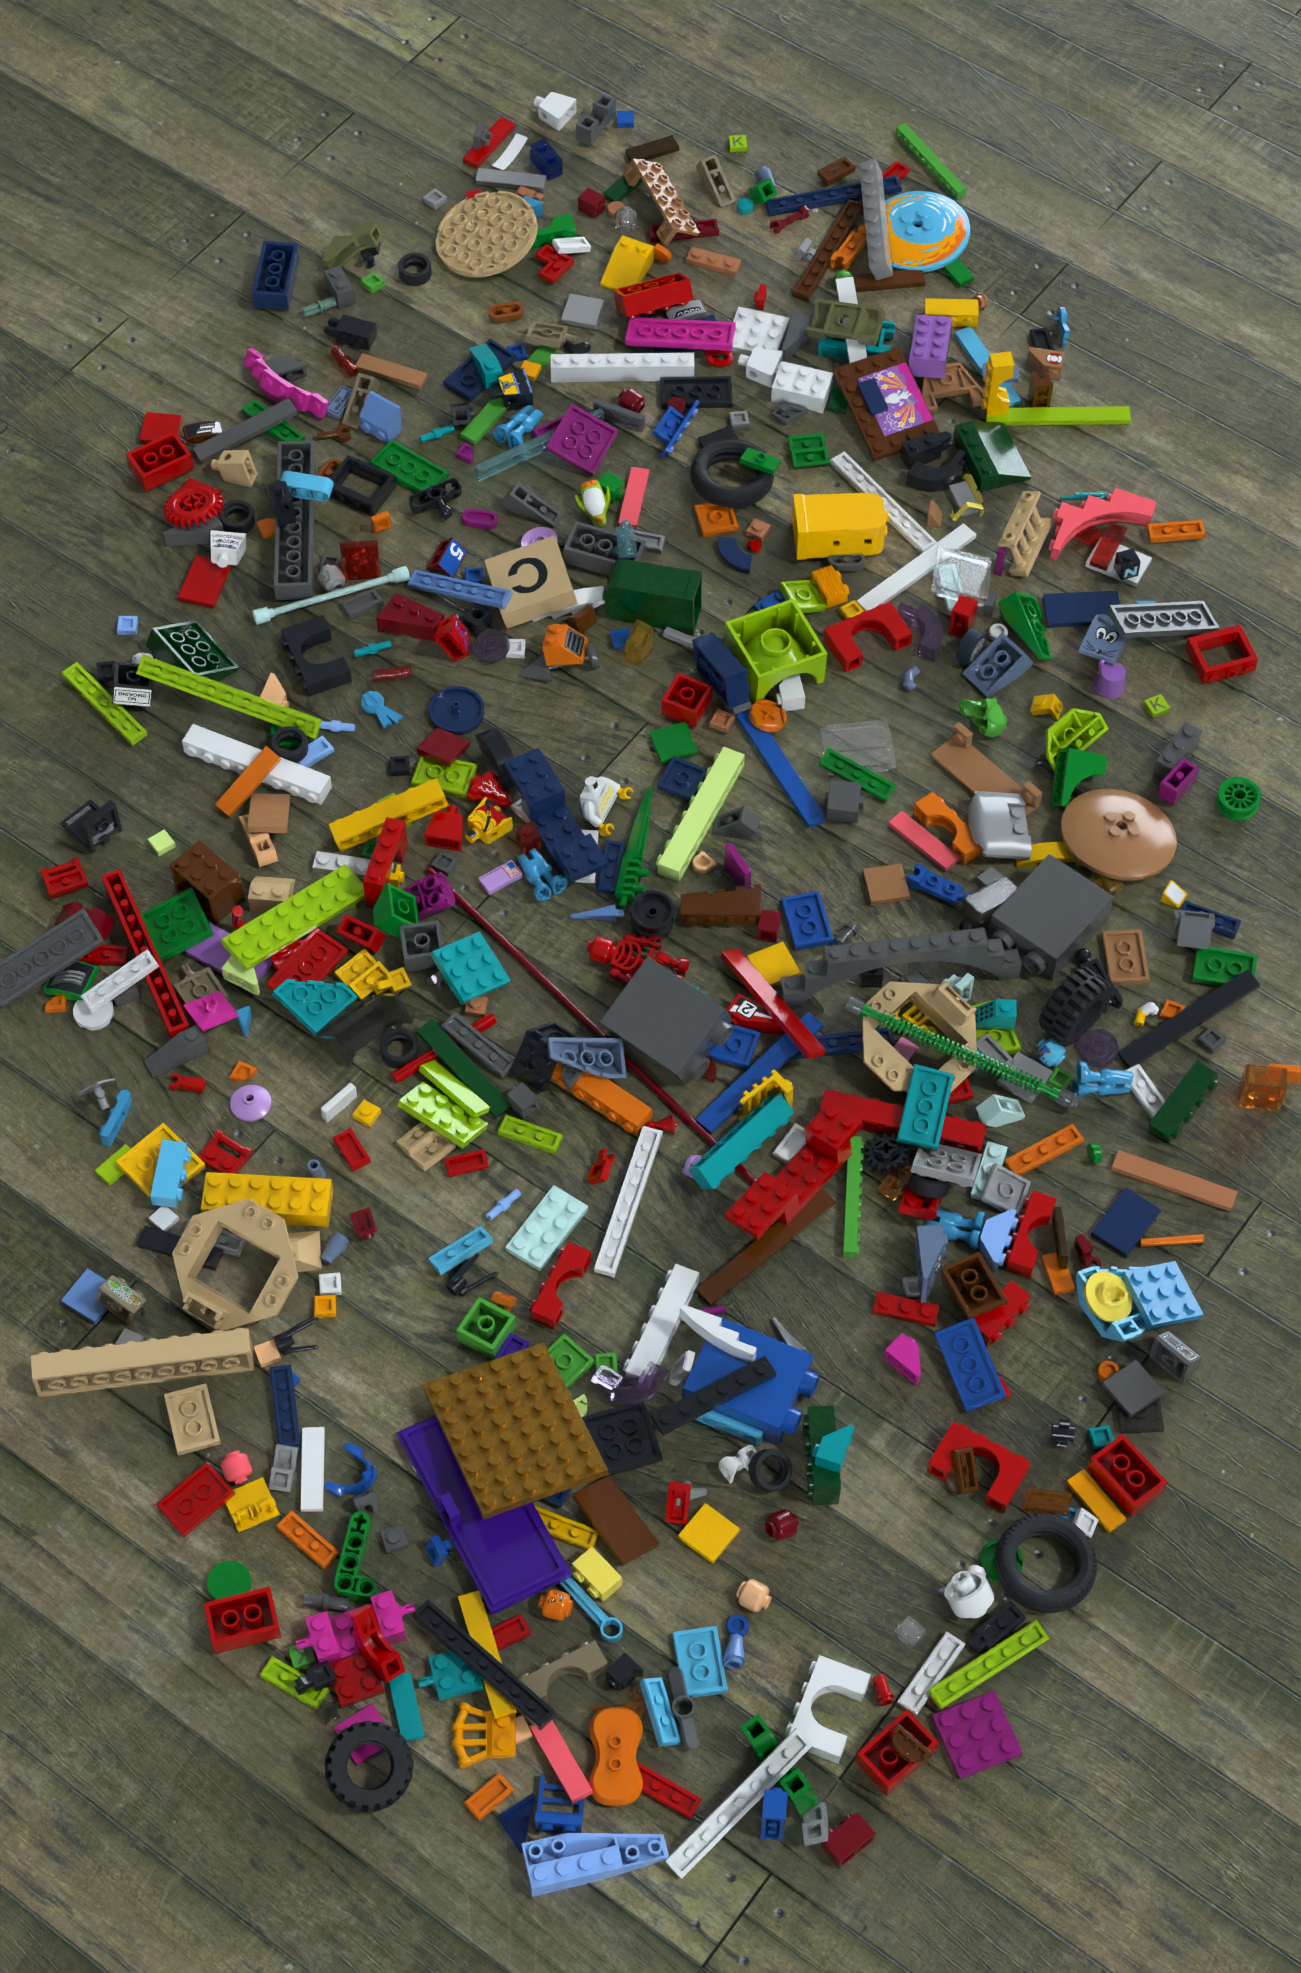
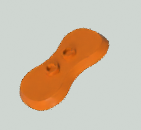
M609 1707L602 1709L593 1716L589 1726L590 1738L596 1754L595 1765L589 1779V1785L593 1790L591 1795L602 1805H629L639 1798L643 1788V1779L636 1760L637 1748L643 1733L642 1722L638 1714L628 1708Z

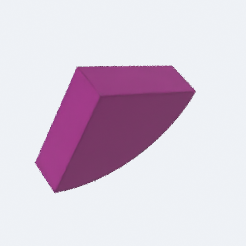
M464 442L456 452V458L472 465L474 460L473 450L467 442Z

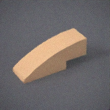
M249 814L240 816L239 820L259 867L277 862L276 850L270 840L269 833L247 832Z

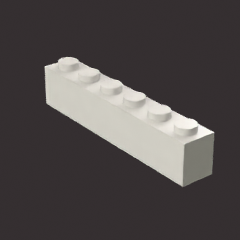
M675 1264L673 1270L668 1271L665 1278L667 1283L658 1292L656 1306L652 1305L650 1309L648 1324H643L640 1335H642L640 1341H635L632 1348L631 1360H626L623 1368L625 1380L647 1389L650 1388L681 1322L680 1306L681 1304L688 1306L699 1283V1272Z

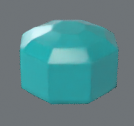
M741 198L737 201V211L742 215L750 214L753 211L754 205L751 199Z

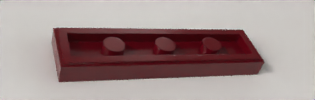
M717 219L693 221L700 232L698 236L677 232L671 241L719 236ZM661 225L648 226L650 243L661 242L656 233Z

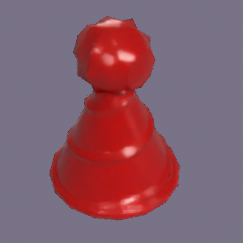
M673 1114L657 1123L653 1121L646 1123V1127L658 1128L675 1134L674 1126L679 1125V1121L674 1122Z

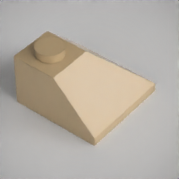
M320 1231L288 1233L292 1251L296 1253L294 1260L297 1272L322 1270Z

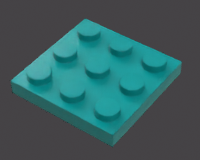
M480 931L434 950L430 954L461 1005L506 986L511 982Z

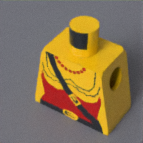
M485 797L467 819L469 832L465 834V838L470 843H474L479 838L484 843L490 844L513 829L512 817Z

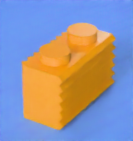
M830 565L812 572L811 580L825 602L826 609L847 602L850 593L847 584L842 583L841 574L838 570L835 571L833 566Z

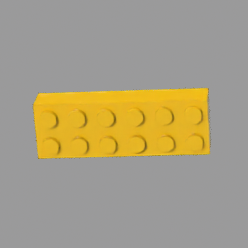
M206 1172L201 1212L203 1213L245 1199H251L285 1219L286 1226L329 1228L333 1198L332 1179Z

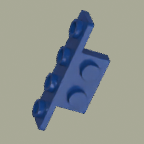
M696 400L684 416L671 406L666 410L652 432V435L666 444L658 457L662 459L665 455L669 456L675 448L673 446L674 442L677 443L683 435L680 432L689 426V418H693L697 413L698 409L696 407L699 401Z

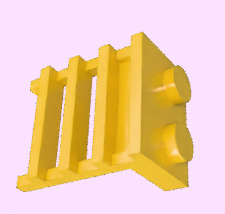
M775 1069L772 1070L770 1078L767 1079L764 1076L762 1084L758 1086L755 1083L750 1093L747 1090L743 1092V1098L740 1099V1103L743 1105L742 1113L744 1115L739 1118V1121L743 1120L761 1103L760 1099L763 1101L770 1094L781 1093L792 1109L794 1089L792 1083L784 1079Z

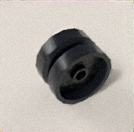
M650 890L642 892L635 897L631 905V927L637 937L642 935L646 936V938L659 936L664 939L670 935L674 926L675 908L668 895L660 891Z

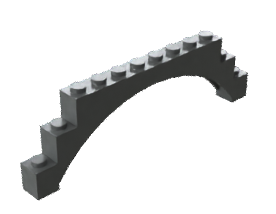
M984 928L826 946L824 947L822 960L802 962L800 975L780 978L779 994L788 1006L802 1005L803 1001L815 993L848 977L877 968L911 962L941 961L971 965L991 972L998 977L999 981L1018 979L1022 965L1018 949L1004 950L1001 938L987 940Z

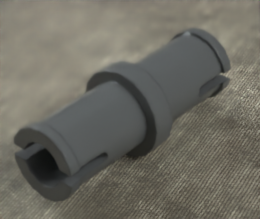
M305 1592L303 1607L323 1608V1611L331 1609L347 1612L350 1598L330 1596V1593L319 1595Z

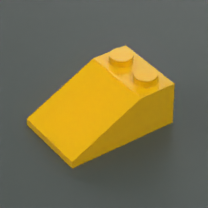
M622 235L613 250L600 286L613 290L640 283L654 262V246Z

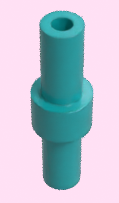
M450 424L442 428H434L431 432L419 436V440L423 443L431 439L442 438V435L455 431L454 425Z
M390 640L376 644L373 642L367 644L366 647L353 650L355 658L366 654L373 655L380 650L392 647Z

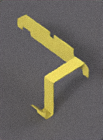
M964 474L962 479L966 480L977 504L965 502L955 515L952 511L950 516L953 521H957L968 507L979 509L980 517L984 514V508L981 505L984 500L979 490L976 491L978 487L971 474Z

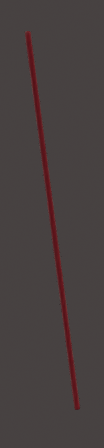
M432 867L426 870L428 875L437 873ZM452 887L455 901L597 1038H609ZM624 1052L625 1064L703 1140L713 1147L718 1141ZM738 1164L734 1168L751 1186L757 1180L743 1165Z

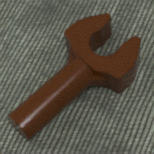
M339 424L335 431L318 432L317 438L318 440L338 438L341 443L347 442L351 439V433H348L350 432V426Z

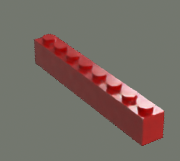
M825 1089L819 1112L831 1102L862 1120L863 1127L860 1130L883 1135L886 1133L887 1136L895 1134L897 1138L904 1109L903 1106L897 1103L881 1102L878 1099L862 1098L856 1094L849 1095L840 1093L837 1090ZM945 1116L939 1144L981 1154L987 1125L978 1121L962 1120L956 1116Z

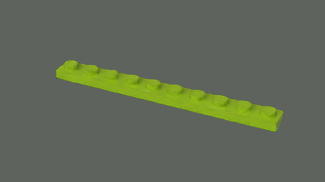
M146 655L141 657L136 673L138 675L281 727H297L306 736L316 739L322 723V720Z

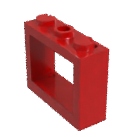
M1241 624L1189 637L1185 650L1202 684L1216 682L1224 678H1232L1244 673L1248 674L1256 670L1258 657ZM1238 643L1245 658L1208 667L1201 653L1202 651Z

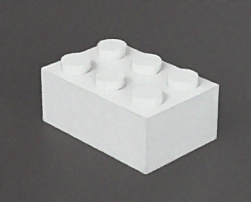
M781 361L772 385L771 402L779 404L783 402L823 414L833 386V373Z

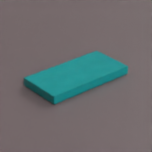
M914 1064L896 1141L937 1152L954 1074Z

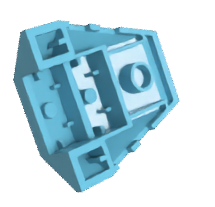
M1093 1266L1076 1273L1078 1302L1101 1337L1124 1342L1138 1337L1148 1327L1133 1298L1132 1310L1126 1318L1112 1323L1098 1318L1090 1310L1085 1300L1084 1287L1086 1281L1093 1274L1103 1271L1113 1273L1122 1279L1121 1274L1124 1271L1142 1267H1128L1127 1269L1110 1267V1269H1100L1099 1266Z

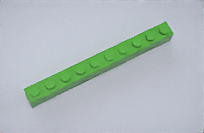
M906 123L897 126L896 136L926 166L927 170L938 179L945 189L956 200L966 196V187Z
M859 1136L851 1138L852 1155L847 1159L843 1258H856L860 1246H857V1242H860L858 1230H860L861 1222H858V1218L861 1219L859 1207H861L862 1199H859V1195H862V1187H860L862 1176H860V1172H863V1164H861L863 1153H861V1149H864V1142H861L862 1137Z

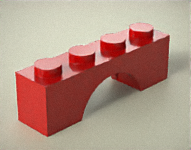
M1032 1191L1030 1198L1026 1197L1023 1209H1026L1025 1214H1020L1017 1226L1020 1227L1018 1233H1013L1010 1243L1014 1246L1012 1250L1007 1251L1004 1262L1008 1263L1006 1271L1031 1278L1039 1251L1030 1243L1028 1234L1038 1226L1049 1225L1057 1198L1037 1191Z
M568 1242L565 1248H561L557 1257L559 1259L557 1264L551 1266L547 1282L542 1283L538 1299H534L529 1308L532 1321L555 1330L564 1313L563 1302L556 1294L557 1289L568 1279L583 1278L592 1261L590 1250Z

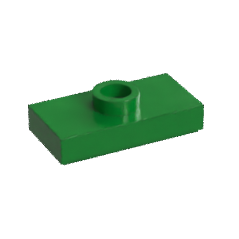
M748 447L740 458V463L774 475L781 465V459Z

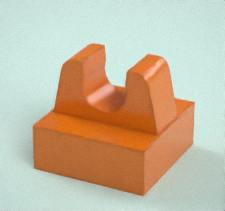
M497 1291L493 1292L491 1301L492 1304L498 1307L503 1306L504 1310L510 1313L511 1309L516 1305L518 1298Z

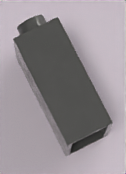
M1049 854L994 912L991 917L988 937L990 940L1001 938L1004 950L1018 949L1019 957L1022 959L1024 967L1032 974L1040 975L1042 973L1053 980L1072 960L1077 950L1082 948L1109 919L1114 897Z
M650 957L646 958L600 1021L610 1034L616 1038H622L623 1043L684 1085H686L691 1077L698 1080L705 1073L710 1063V1060L706 1058L707 1054L715 1044L719 1047L723 1046L729 1040L734 1030V1027L730 1024L733 1019L726 1008Z

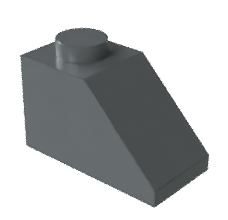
M278 356L264 361L272 371L289 383L307 377L306 364L303 361L285 356Z
M742 806L716 817L713 834L716 836L745 839L757 834L760 817L745 806Z

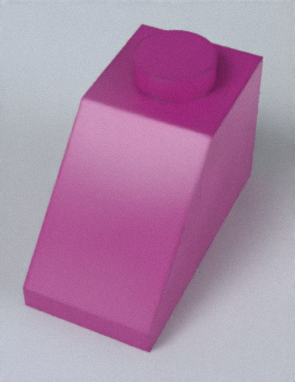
M901 1333L885 1350L884 1359L917 1386L921 1376L919 1346L912 1337H907Z

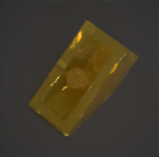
M637 619L625 644V657L630 662L641 665L653 651V627Z

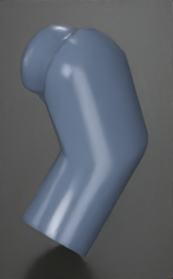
M913 666L902 676V685L908 691L916 687V684L913 682L914 677L920 673L917 666Z

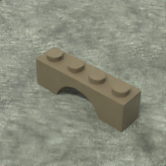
M594 1640L591 1643H582L577 1647V1650L571 1653L565 1652L556 1661L550 1664L548 1662L537 1668V1671L531 1674L525 1673L519 1676L518 1679L543 1701L548 1703V1690L556 1678L565 1674H576L590 1681L606 1672L608 1662Z

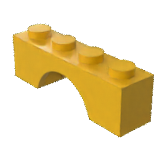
M1011 351L989 354V361L986 362L987 374H984V398L981 399L982 410L985 409L987 417L1008 414L1010 401L1007 390L999 386L1004 381L1013 378L1015 364Z

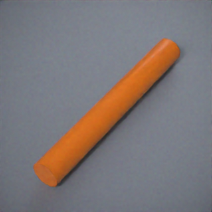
M1203 1234L1140 1239V1247L1204 1243Z

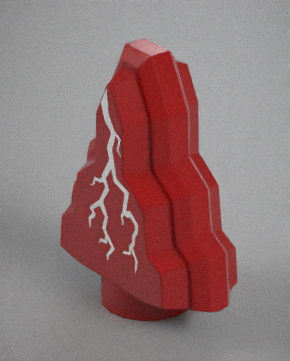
M488 771L483 776L477 774L471 780V789L467 794V798L470 800L481 802L487 797L501 808L508 809L512 805L509 795L503 791V784L499 781V776L493 771Z

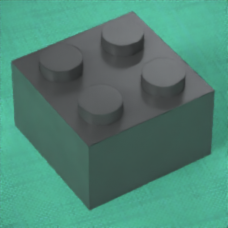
M439 920L400 925L405 971L438 968L430 954L434 950L443 947Z

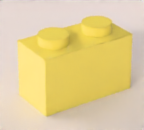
M593 1547L589 1548L572 1563L573 1577L579 1583L583 1582L588 1587L587 1591L594 1599L598 1598L602 1603L622 1586V1577Z

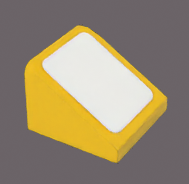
M1170 880L1162 894L1161 902L1179 910L1187 893L1174 881Z

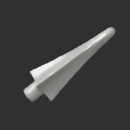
M776 1318L771 1319L785 1344L805 1351L806 1348L793 1338Z

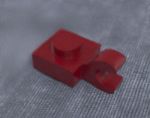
M1084 1233L1077 1235L1073 1246L1081 1263H1084V1269L1090 1268V1264H1095L1101 1268L1100 1259L1091 1255L1093 1247L1090 1240H1086Z

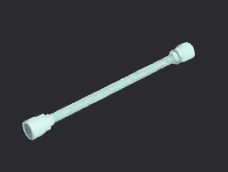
M406 566L392 570L387 576L314 596V598H307V600H300V602H293L275 609L264 607L252 610L253 618L256 625L270 621L275 615L351 594V592L354 593L358 590L388 582L396 584L409 581V571Z

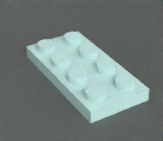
M553 1185L505 1247L506 1251L541 1272L588 1211V1205Z

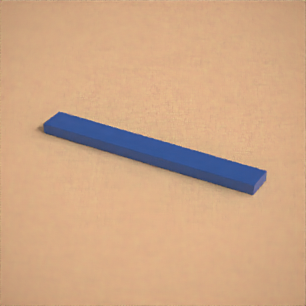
M750 709L735 714V718L807 827L811 828L825 822L826 817L770 732L762 731L751 723L749 719Z
M809 1012L800 1019L813 1035L823 1028V1023ZM785 1033L716 1099L696 1121L712 1135L742 1106L740 1099L743 1098V1092L747 1090L750 1093L755 1083L758 1086L762 1084L764 1076L767 1079L770 1078L771 1071L774 1069L778 1071L799 1051V1048Z

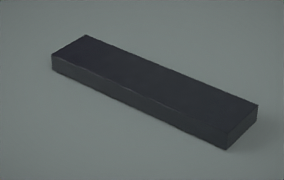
M145 1225L137 1241V1246L173 1257L172 1252L181 1236ZM213 1246L202 1267L216 1271L224 1253L223 1249Z

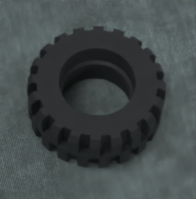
M1089 967L1076 969L1074 973L1068 975L1061 982V985L1055 989L1052 996L1047 1000L1039 1016L1040 1028L1061 1045L1069 1046L1074 1044L1092 1028L1106 1009L1112 996L1111 984Z
M372 1720L361 1723L357 1722L342 1730L331 1743L325 1758L324 1774L329 1790L340 1803H343L349 1809L359 1812H377L393 1805L405 1793L413 1776L414 1760H412L411 1748L406 1743L404 1736L397 1732V1729L387 1726L383 1722H372ZM366 1744L382 1748L387 1753L391 1763V1770L387 1780L379 1787L373 1789H364L352 1782L347 1772V1762L350 1754L356 1748Z

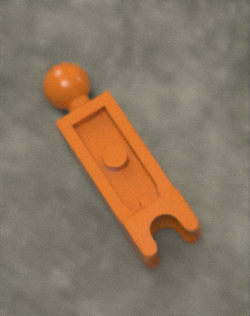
M865 224L859 225L857 232L852 230L838 251H835L830 258V269L842 266L846 271L849 270L851 263L867 243Z

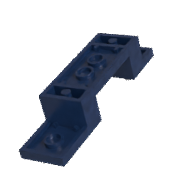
M537 748L504 762L506 771L521 794L523 811L561 875H564L567 880L571 879L574 882L607 868L608 861L591 833L588 835L583 834L565 804V790L541 750Z

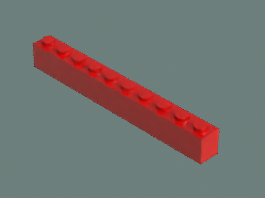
M121 869L102 875L104 888L134 957L148 949L159 965L158 968L143 978L171 1040L178 1033L188 1029L189 1024Z

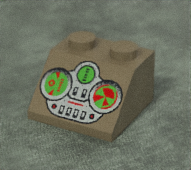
M112 1275L100 1286L95 1301L130 1325L145 1306L147 1300L139 1290H133L127 1286L128 1283L123 1278H116Z

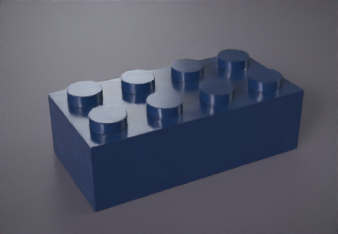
M263 241L252 290L254 308L289 311L300 260L298 244Z
M711 632L693 639L697 671L709 685L713 686V690L725 705L731 709L749 702L751 690L747 683L748 671L740 665L738 658L731 654L730 649L723 645L721 638H717Z

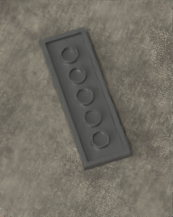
M1204 601L1110 605L1107 609L1122 638L1193 635L1219 630L1218 624Z
M81 909L0 962V1006L2 1008L13 1003L105 943L84 909Z

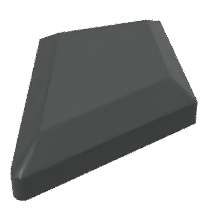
M782 402L771 413V416L784 424H788L806 415L808 410Z

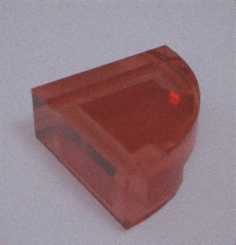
M706 1056L710 1063L701 1077L714 1083L717 1068L714 1061Z

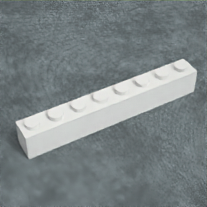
M694 353L551 354V382L660 381V378L694 377Z
M195 724L191 726L182 740L184 752L189 756L201 758L207 763H214L223 769L237 772L239 775L244 772L262 751ZM281 758L282 760L262 781V783L271 785L275 789L287 791L293 796H300L311 803L315 802L320 805L332 788L330 776Z

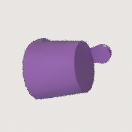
M1101 659L1098 664L1100 674L1096 675L1093 679V689L1102 697L1109 699L1118 698L1125 691L1126 670L1120 663L1105 664V660Z

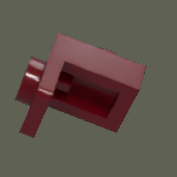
M370 1207L349 1214L357 1238L362 1237V1240L375 1237L374 1232H377L378 1229Z

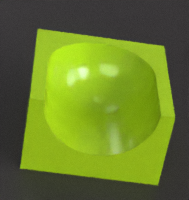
M794 598L725 622L723 645L726 648L728 647L731 654L738 658L740 665L747 669V683L751 690L749 695L754 704L758 700H764L769 690L778 682L795 674L809 673L817 684L824 682L827 652Z

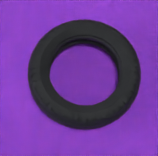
M721 439L711 442L697 452L691 463L690 477L692 484L702 498L714 505L728 508H742L753 505L768 494L773 485L774 475L755 469L758 476L753 482L744 486L730 487L712 480L707 470L711 465L719 461H740L748 447L765 454L767 453L759 446L741 439Z
M1037 1513L1016 1520L1003 1532L995 1551V1569L1002 1587L1014 1601L1032 1611L1041 1613L1066 1611L1079 1604L1088 1595L1095 1582L1097 1561L1090 1540L1077 1525L1058 1515ZM1034 1536H1048L1060 1541L1069 1549L1075 1561L1076 1572L1073 1581L1066 1587L1058 1590H1043L1031 1585L1018 1570L1016 1564L1018 1546L1026 1539Z

